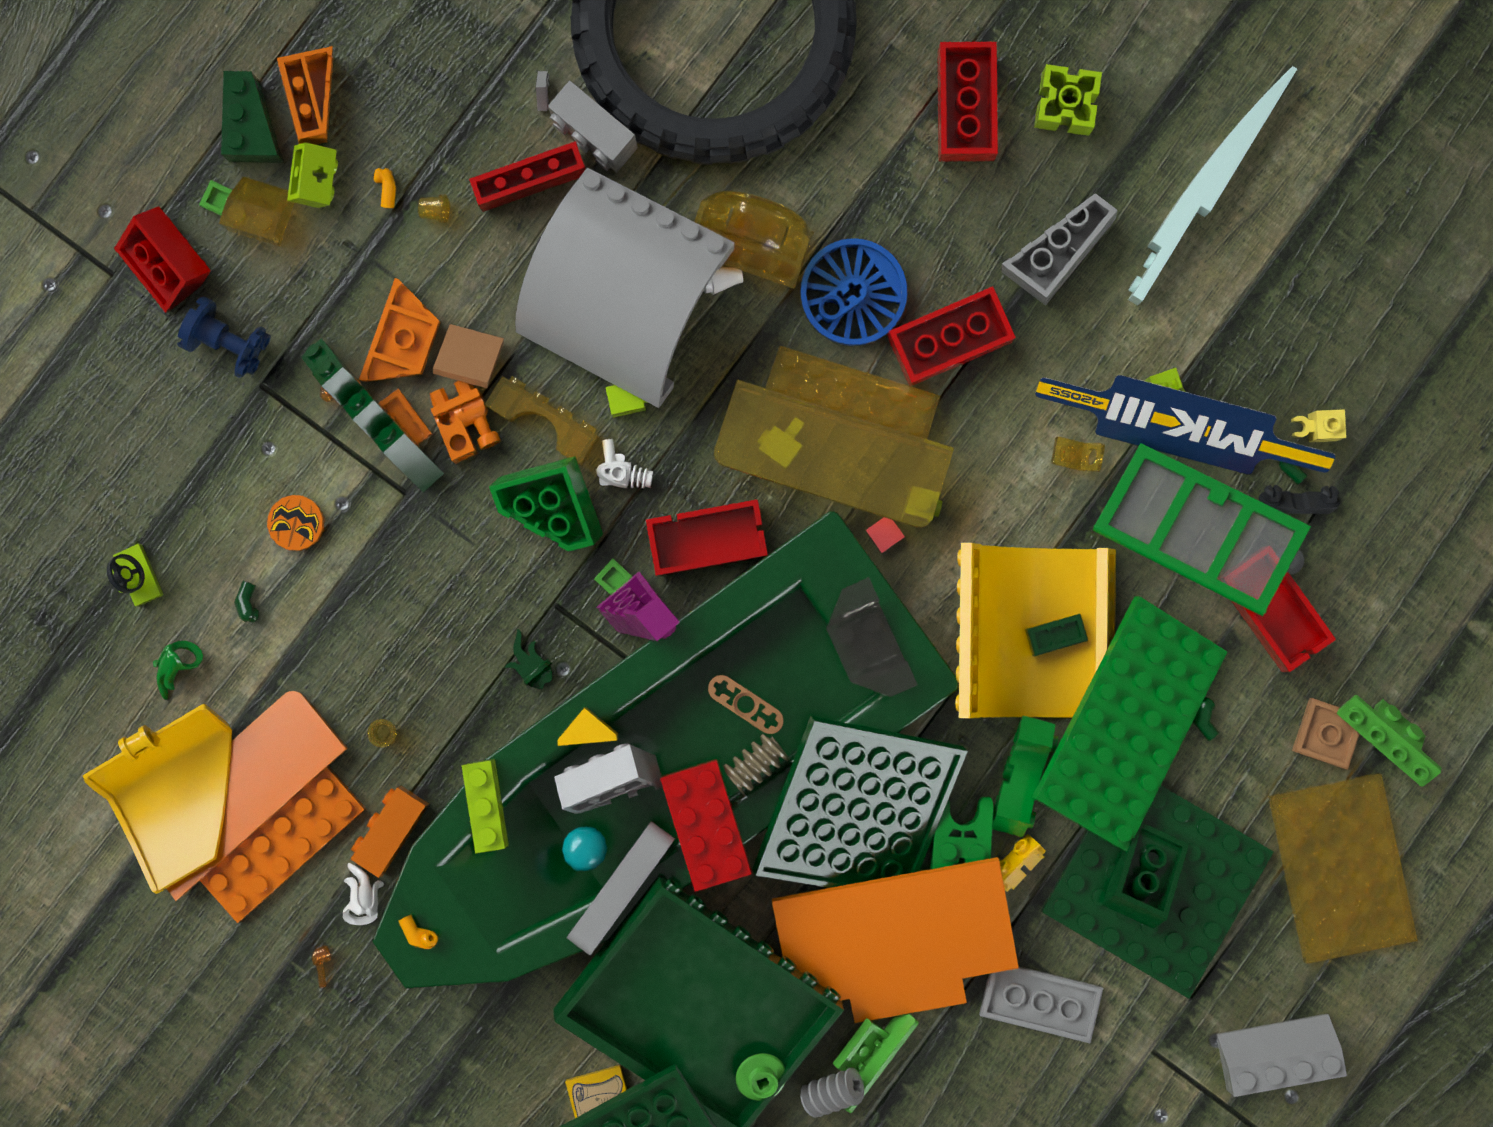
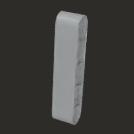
M651 821L569 933L567 939L591 955L675 838Z

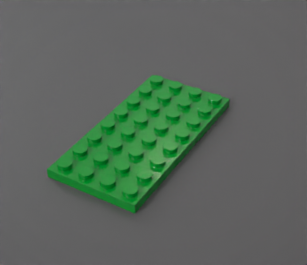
M1134 596L1032 798L1116 848L1127 852L1227 651L1142 597Z

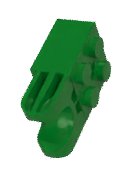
M984 796L978 800L975 816L967 823H957L952 819L948 799L931 841L930 869L952 866L953 863L959 862V858H963L965 863L991 858L993 801L991 797Z

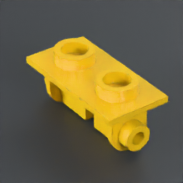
M1029 834L1015 844L1014 849L1004 859L999 861L1004 889L1007 892L1011 888L1014 890L1027 876L1021 870L1023 865L1031 871L1044 858L1043 854L1046 850Z

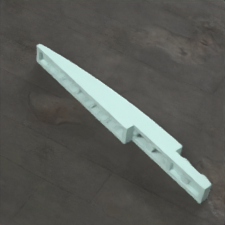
M1292 66L1254 105L1219 145L1180 196L1148 245V248L1155 251L1156 254L1151 252L1143 265L1147 269L1142 278L1137 276L1128 289L1132 292L1128 299L1129 301L1138 306L1144 300L1195 214L1198 213L1205 217L1212 210L1297 68Z

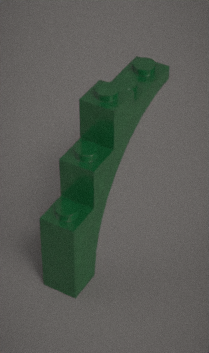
M322 338L307 348L301 358L313 372L312 374L316 380L345 409L351 419L373 439L380 450L422 492L426 491L444 474L434 460L390 416Z

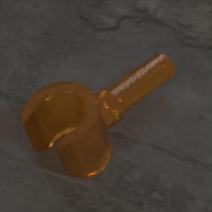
M328 946L316 948L312 954V961L318 971L320 988L326 987L323 963L331 961Z

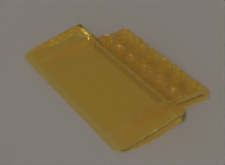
M779 346L765 388L737 379L714 449V457L724 467L921 528L927 526L933 518L954 447L927 439L940 395Z

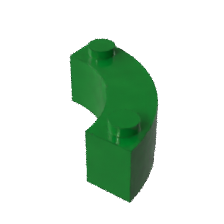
M1022 716L1013 738L1014 744L1010 756H1007L1002 778L1007 779V781H1002L999 794L996 797L993 810V830L1023 837L1027 828L1033 827L1036 812L1032 811L1035 801L1032 796L1040 782L1049 753H1054L1058 743V736L1054 735L1056 724Z

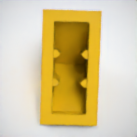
M585 707L559 737L558 746L618 740V733Z

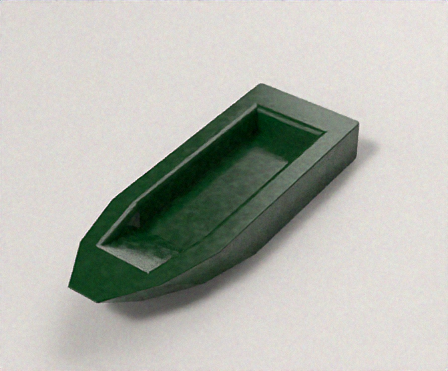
M827 512L678 620L680 623L676 625V630L669 637L660 638L658 641H648L485 759H495L509 846L505 849L475 853L465 785L458 790L411 846L372 939L373 944L405 989L510 981L582 952L583 950L568 940L567 936L651 821L675 839L598 945L607 942L658 876L667 881L668 879L676 881L682 889L692 883L663 788L655 790L654 786L645 787L637 790L638 796L629 798L628 793L612 798V804L574 814L562 809L554 778L564 773L565 768L588 763L591 757L609 754L614 751L616 746L621 744H630L656 755L661 776L717 759L740 835L745 845L768 828L810 716L899 733L959 689L956 675L837 512ZM719 675L731 678L778 709L783 716L782 728L773 734L764 733L714 700L708 691L710 681ZM723 680L722 683L715 682L714 687L717 689L715 694L719 697L722 693L730 697L726 702L732 705L735 696L741 690L735 687L733 693L727 689V681ZM742 696L737 702L738 709L743 713L751 712L755 706L754 700L749 696ZM760 703L758 711L751 719L757 721L759 716L765 720V728H769L771 725L776 727L778 725V722L775 720L777 715L773 712L771 715L763 713L762 710L765 706ZM585 707L618 733V740L558 746L559 737ZM762 734L768 738L773 737L789 756L790 760L786 761L779 757L781 767L778 769L770 764L772 774L768 776L761 772L763 781L758 783L752 779L751 782L754 789L750 791L742 787L743 795L725 772L724 765L727 764L734 768V757L743 761V749L753 753L752 742L762 746L760 738ZM576 828H596L605 837L607 844L605 860L593 870L576 871L565 862L562 852L564 839ZM411 914L418 928L431 930L437 934L438 942L431 949L410 945L398 920Z

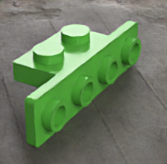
M1354 695L1338 709L1337 715L1420 786H1425L1441 773L1442 768L1421 750L1426 737L1422 730L1416 724L1410 723L1395 706L1389 705L1384 699L1379 701L1373 709L1358 695Z
M910 1013L894 1016L884 1029L866 1018L833 1064L840 1071L855 1068L863 1080L865 1096L917 1027L919 1021ZM857 1105L850 1106L845 1110L849 1113H852L854 1109L857 1107Z

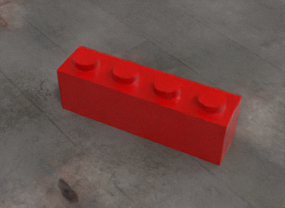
M576 141L475 176L470 178L469 181L478 206L484 212L580 178L586 169Z

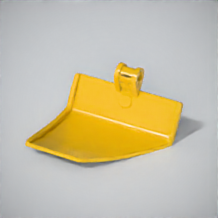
M206 704L198 706L156 732L146 725L139 727L137 733L128 738L123 737L118 740L121 753L83 775L85 783L109 802L133 849L149 887L155 894L160 893L217 858L228 792L232 729L222 717Z

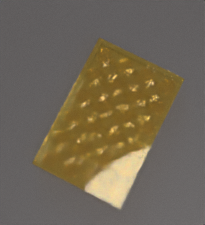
M1380 773L1268 796L1304 963L1309 964L1418 941L1383 779Z

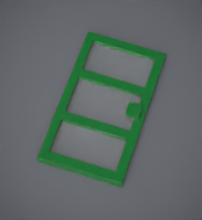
M1140 443L1099 519L1094 524L1093 531L1263 616L1267 612L1270 602L1311 526Z

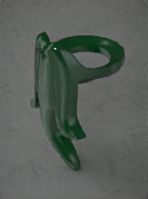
M517 629L513 652L520 665L515 662H509L505 668H514L524 679L523 682L526 686L543 689L545 683L552 681V662L549 659L544 661L535 652V641L531 642L528 647L530 654L528 656L521 649V631Z

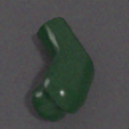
M1205 697L1193 723L1204 737L1210 741L1219 734V731L1210 722L1212 711L1215 709V703L1211 698Z

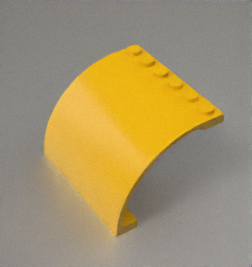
M961 543V549L957 555L958 565L961 567V576L957 582V592L960 596V607L957 610L960 636L956 641V649L960 654L959 665L956 669L959 694L955 702L959 718L1022 717L1023 715L1027 717L1072 718L1115 635L1116 549L1018 548ZM1075 614H1081L1088 641L1038 656H1032L1025 629Z

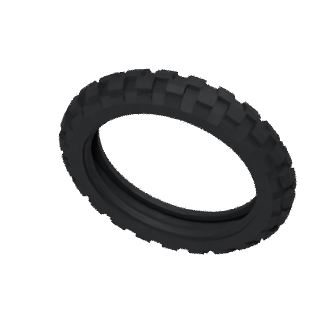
M572 0L570 19L574 54L581 76L596 103L635 134L638 144L644 145L660 155L674 160L677 158L691 161L693 164L712 165V163L728 162L733 164L749 161L750 158L772 153L784 147L792 139L801 136L814 125V122L827 110L836 97L842 82L845 80L855 45L857 25L855 0H811L815 21L813 42L808 57L793 82L775 99L751 112L728 118H698L681 114L659 104L640 89L630 77L621 62L614 42L613 20L617 0Z

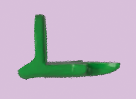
M177 641L168 644L162 650L159 659L153 661V667H158L156 680L164 700L168 699V689L175 690L174 678L178 670L194 669L202 663L203 653L194 643ZM187 649L195 655L196 660L191 664L182 663L175 651Z

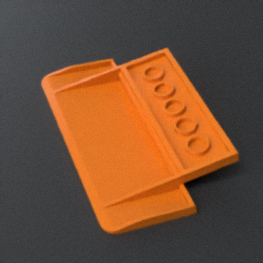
M297 691L285 693L231 741L228 792L217 858L166 888L175 901L179 900L201 881L230 916L239 923L366 810L365 806L329 767L332 762L348 749L347 746L302 693Z

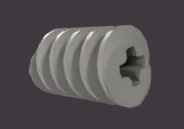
M848 1068L846 1071H839L837 1074H830L828 1077L812 1080L809 1086H802L801 1102L805 1111L814 1118L828 1115L850 1106H856L862 1102L864 1097V1084L861 1075L855 1068Z

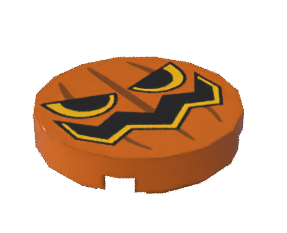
M290 495L281 498L272 506L268 514L267 528L270 537L277 545L287 550L302 551L319 541L324 531L325 519L321 509L313 500L301 495Z

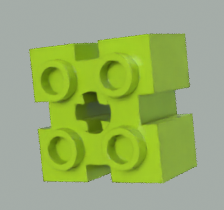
M1046 64L1041 74L1039 95L1045 96V98L1041 97L1037 105L1034 128L1056 131L1059 125L1068 126L1067 133L1089 136L1094 129L1097 105H1091V103H1094L1099 95L1102 72L1079 69L1075 76L1068 75L1069 67ZM1065 96L1070 97V101H1069V102H1073V103H1071V104L1065 103V102L1063 101L1064 97H1065Z

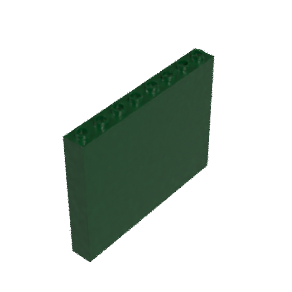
M658 876L553 1008L554 1021L644 1080L676 1064L715 1126L749 1127L842 1014L844 1008L840 1001L841 996L832 987L827 986L825 988L820 985L818 979L810 972L805 971L802 973L788 957L783 956L780 958L774 954V950L766 942L760 941L758 943L752 939L751 934L742 926L738 925L735 927L730 924L728 918L720 911L715 910L712 912L705 907L706 904L694 894L689 896L684 893L682 887L672 879L667 881ZM761 1053L770 1054L780 1059L785 1066V1071L778 1079L776 1092L768 1098H762L760 1101L745 1097L736 1085V1073L739 1066L750 1056ZM764 1077L763 1079L758 1080L757 1082L761 1083L767 1081V1078Z

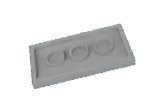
M1018 966V969L990 973L988 975L979 1012L980 1016L1091 1043L1104 989L1102 986Z

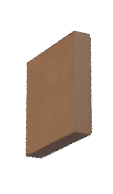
M450 324L435 361L433 374L488 388L504 344V338Z
M1309 698L1292 751L1348 770L1360 734L1337 715L1340 707Z

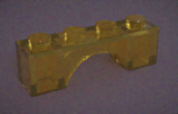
M502 376L484 405L509 422L529 414L547 418L552 422L557 433L556 450L567 458L576 456L578 465L582 467L600 439L595 434L597 429L585 421H582L581 424L571 419L573 414L561 406L557 410L547 404L549 399L539 392L535 391L532 395L525 391L524 387L526 385L515 377L511 376L508 380Z

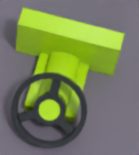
M136 544L114 554L113 558L108 562L107 577L110 583L120 593H129L135 606H141L164 595L142 544Z

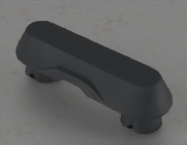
M1268 485L1264 488V492L1259 495L1260 502L1285 514H1330L1341 504V500L1338 497L1339 490L1334 486H1330V488L1324 486L1321 488V492L1291 493L1290 491H1283L1277 485H1274L1273 488L1272 485Z

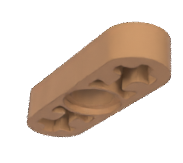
M719 675L710 681L708 691L714 700L764 733L773 734L782 728L783 716L778 709L731 678ZM723 680L727 681V689L733 693L735 687L741 690L735 696L732 705L726 702L730 699L726 694L722 693L720 697L715 694L717 690L714 687L715 682L722 683ZM742 696H749L754 700V709L749 713H743L737 707V702ZM760 703L765 706L762 710L763 713L771 715L773 712L777 715L775 720L778 722V725L776 727L771 725L769 728H765V720L759 716L757 721L751 719L758 711Z

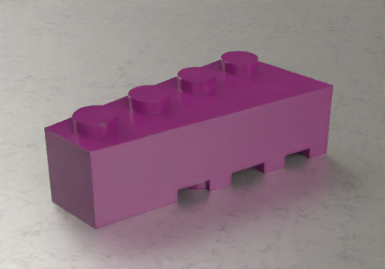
M640 572L635 574L596 607L617 632L654 641L669 637L676 630V625L680 623L660 595Z

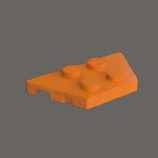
M397 278L394 279L359 378L360 381L371 382L422 375L441 322Z

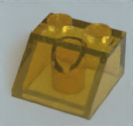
M243 176L227 197L219 224L228 231L280 247L294 202L287 201L288 190Z

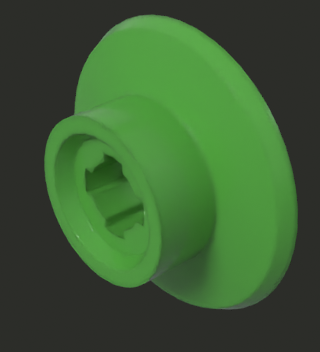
M761 1053L750 1056L741 1063L737 1070L736 1085L739 1091L749 1099L760 1101L762 1098H768L776 1092L778 1079L785 1071V1066L780 1059L770 1054ZM764 1077L767 1078V1081L761 1083L757 1082L758 1080H761ZM784 1085L780 1088L776 1095L782 1090Z

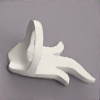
M348 863V868L358 878L359 885L353 877L344 880L350 886L351 892L350 902L343 910V919L353 925L369 924L377 918L378 889L383 887L384 883L378 880L371 887L369 876L359 867ZM351 910V911H352L353 913H355L356 915L367 914V916H363V917L352 916V915L349 913V911Z

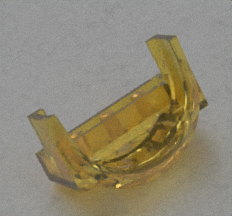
M720 191L708 195L701 201L695 223L735 243L734 250L725 261V265L795 289L814 232L809 229L801 216L779 203L743 192ZM734 207L728 227H726L725 224L730 209ZM787 226H788L789 230H788V233H787V236H786L784 245L781 246L782 241H783V238H784V235H785V232H786V229H787ZM732 233L758 240L774 248H770L759 243L741 238L739 236L733 235Z

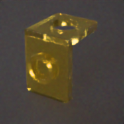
M1056 437L1051 463L1078 471L1099 472L1102 466L1105 444L1083 443L1064 437ZM1093 450H1095L1096 459L1094 463L1090 465L1089 455Z

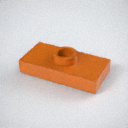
M400 389L395 390L379 402L418 445L432 435V432Z

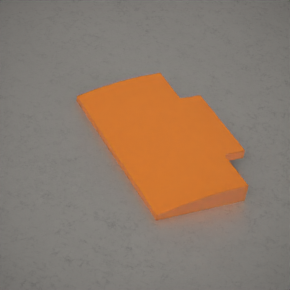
M998 857L772 898L782 955L792 960L797 966L796 968L802 973L808 971L813 974L823 987L827 988V986L835 989L841 996L840 1001L850 999L855 1023L864 1022L866 1018L875 1020L967 1003L962 978L1019 968Z

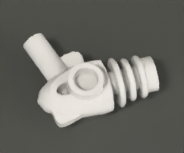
M613 439L602 441L605 463L600 464L596 469L597 476L600 478V485L627 488L629 482H631V488H633L636 482L637 488H639L640 483H642L643 489L645 487L651 488L653 471H649L646 468L642 472V467H640L638 472L637 465H634L632 471L631 463L625 462V456L623 454H615Z

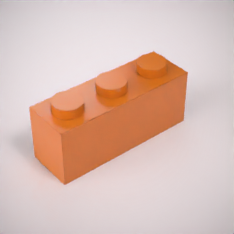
M403 786L397 787L396 790L391 788L382 801L385 807L380 814L374 813L367 824L370 830L364 838L360 836L351 848L355 853L350 860L378 878L385 874L429 806L428 802Z

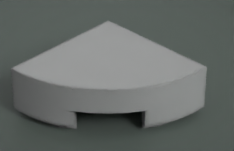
M538 71L536 96L538 111L548 110V71Z

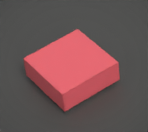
M889 514L865 530L881 553L905 537Z

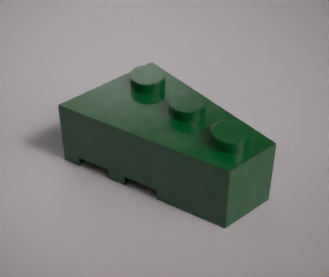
M223 71L221 155L229 162L284 163L259 79L252 71Z

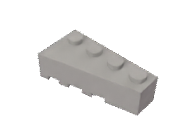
M1093 194L1068 213L1064 219L1056 225H1052L1044 234L1023 247L1015 256L1002 263V273L1046 306L1115 221L1117 209L1097 194Z

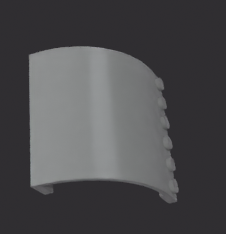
M587 168L558 206L534 251L519 295L515 322L516 333L659 408L674 388V382L666 378L683 329L709 281L733 252L735 243Z

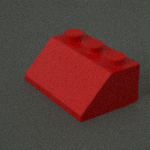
M159 206L133 216L114 247L115 251L165 313L171 311L201 287L211 272L206 263L199 257L187 239L183 237L171 219Z

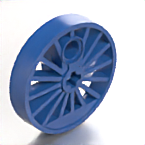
M844 239L824 247L809 262L801 282V302L809 322L826 339L841 345H865L885 336L901 318L907 301L906 278L896 258L884 247L864 239ZM846 248H858L854 275H852ZM837 250L841 251L846 276L829 255L830 253ZM864 252L870 261L861 276H859ZM824 258L840 281L816 267V265ZM874 266L878 272L866 280L867 275ZM813 272L834 286L808 283V279ZM880 277H882L885 281L883 283L871 285ZM849 287H851L853 290L857 288L860 290L858 298L852 295L848 299H846V296L849 293ZM890 288L895 296L872 292ZM806 289L827 292L828 294L824 297L807 301ZM872 300L899 304L898 311L894 314ZM829 302L835 303L839 308V312L835 315H828L824 312L823 306ZM819 305V315L814 317L809 307ZM868 306L892 321L883 328ZM861 309L878 333L867 337ZM854 310L862 337L860 339H849ZM847 314L844 338L832 334L840 319ZM823 320L826 323H831V325L826 330L818 322Z

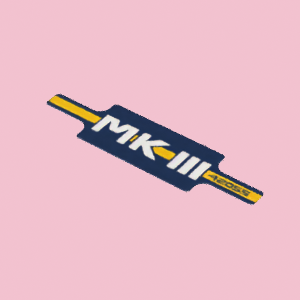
M1123 375L1116 376L1113 385L1105 391H1094L1049 378H1041L1035 393L1038 398L1094 413L1098 418V425L1095 430L1097 435L1138 446L1142 443L1157 451L1244 474H1251L1256 464L1264 459H1274L1323 473L1330 470L1335 460V454L1277 438L1273 433V426L1276 422V416Z

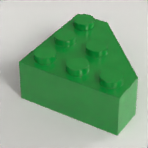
M576 456L500 476L489 486L499 514L508 519L512 517L543 538L546 536L559 543L558 546L568 552L595 545L603 535Z

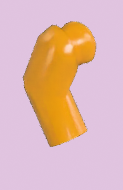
M377 168L374 172V181L382 183L381 207L394 208L396 185L393 173L388 168Z
M411 914L398 920L410 945L431 949L438 942L437 934L431 930L418 928Z

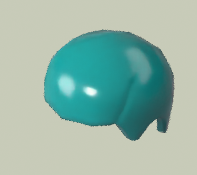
M579 827L571 831L564 839L562 852L565 862L574 870L589 871L598 867L605 860L607 844L605 837L596 828Z

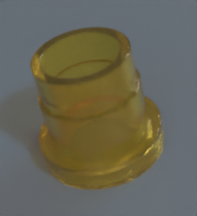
M440 194L438 197H421L418 203L419 217L421 219L438 220L439 223H446L450 215L448 196Z
M378 719L372 722L367 731L369 741L374 746L381 748L391 745L397 735L394 724L386 719ZM381 725H386L390 729V737L386 741L378 737L377 732Z

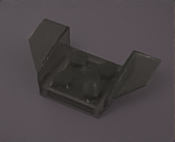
M869 577L842 589L826 630L849 681L890 697L916 686L917 682L908 662L905 661Z

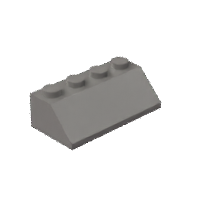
M1329 1014L1216 1034L1226 1089L1234 1097L1347 1076L1342 1047Z

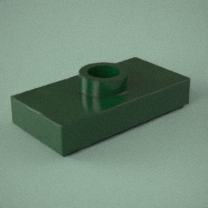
M1075 614L1025 629L1032 656H1038L1088 641L1081 614Z

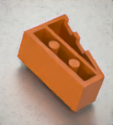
M333 47L277 58L298 143L307 142L315 145L326 143L328 140Z

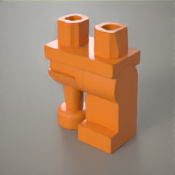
M462 381L454 383L459 396L449 400L444 388L430 393L433 408H430L450 458L455 464L479 454L466 428L467 426L474 424L478 430L480 437L477 439L481 450L488 449L501 442L498 432H491L486 418L488 409L481 392L473 384Z

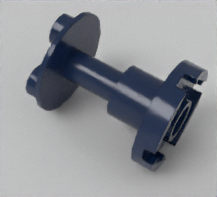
M206 297L199 298L196 302L200 306L197 310L190 308L180 326L178 337L182 340L177 343L178 347L188 352H193L201 343L214 350L223 347L238 355L234 370L236 377L242 378L246 373L253 375L260 363V360L257 358L261 350L268 346L271 335L266 333V329L262 326L258 327L247 341L229 332V325L215 318L216 303Z

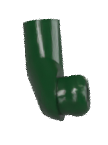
M1279 461L1280 469L1295 484H1300L1307 477V474L1297 465Z
M243 580L234 605L242 621L254 623L259 618V610L252 608L250 599L256 585Z

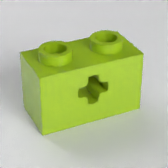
M307 142L294 146L287 201L316 208L330 205L334 197L333 175L338 167V160L336 159L337 150Z

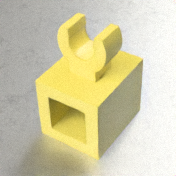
M1321 410L1308 414V418L1297 416L1291 419V422H1299L1303 426L1301 432L1292 433L1294 438H1302L1308 434L1309 442L1339 441L1346 438L1345 410Z

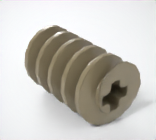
M762 734L760 736L762 746L752 742L753 753L743 749V761L734 757V768L727 764L724 765L725 772L743 795L742 787L750 791L754 789L751 782L752 779L758 783L763 781L761 772L768 776L772 774L770 764L778 769L781 767L779 757L786 761L790 760L789 756L773 737L768 738Z

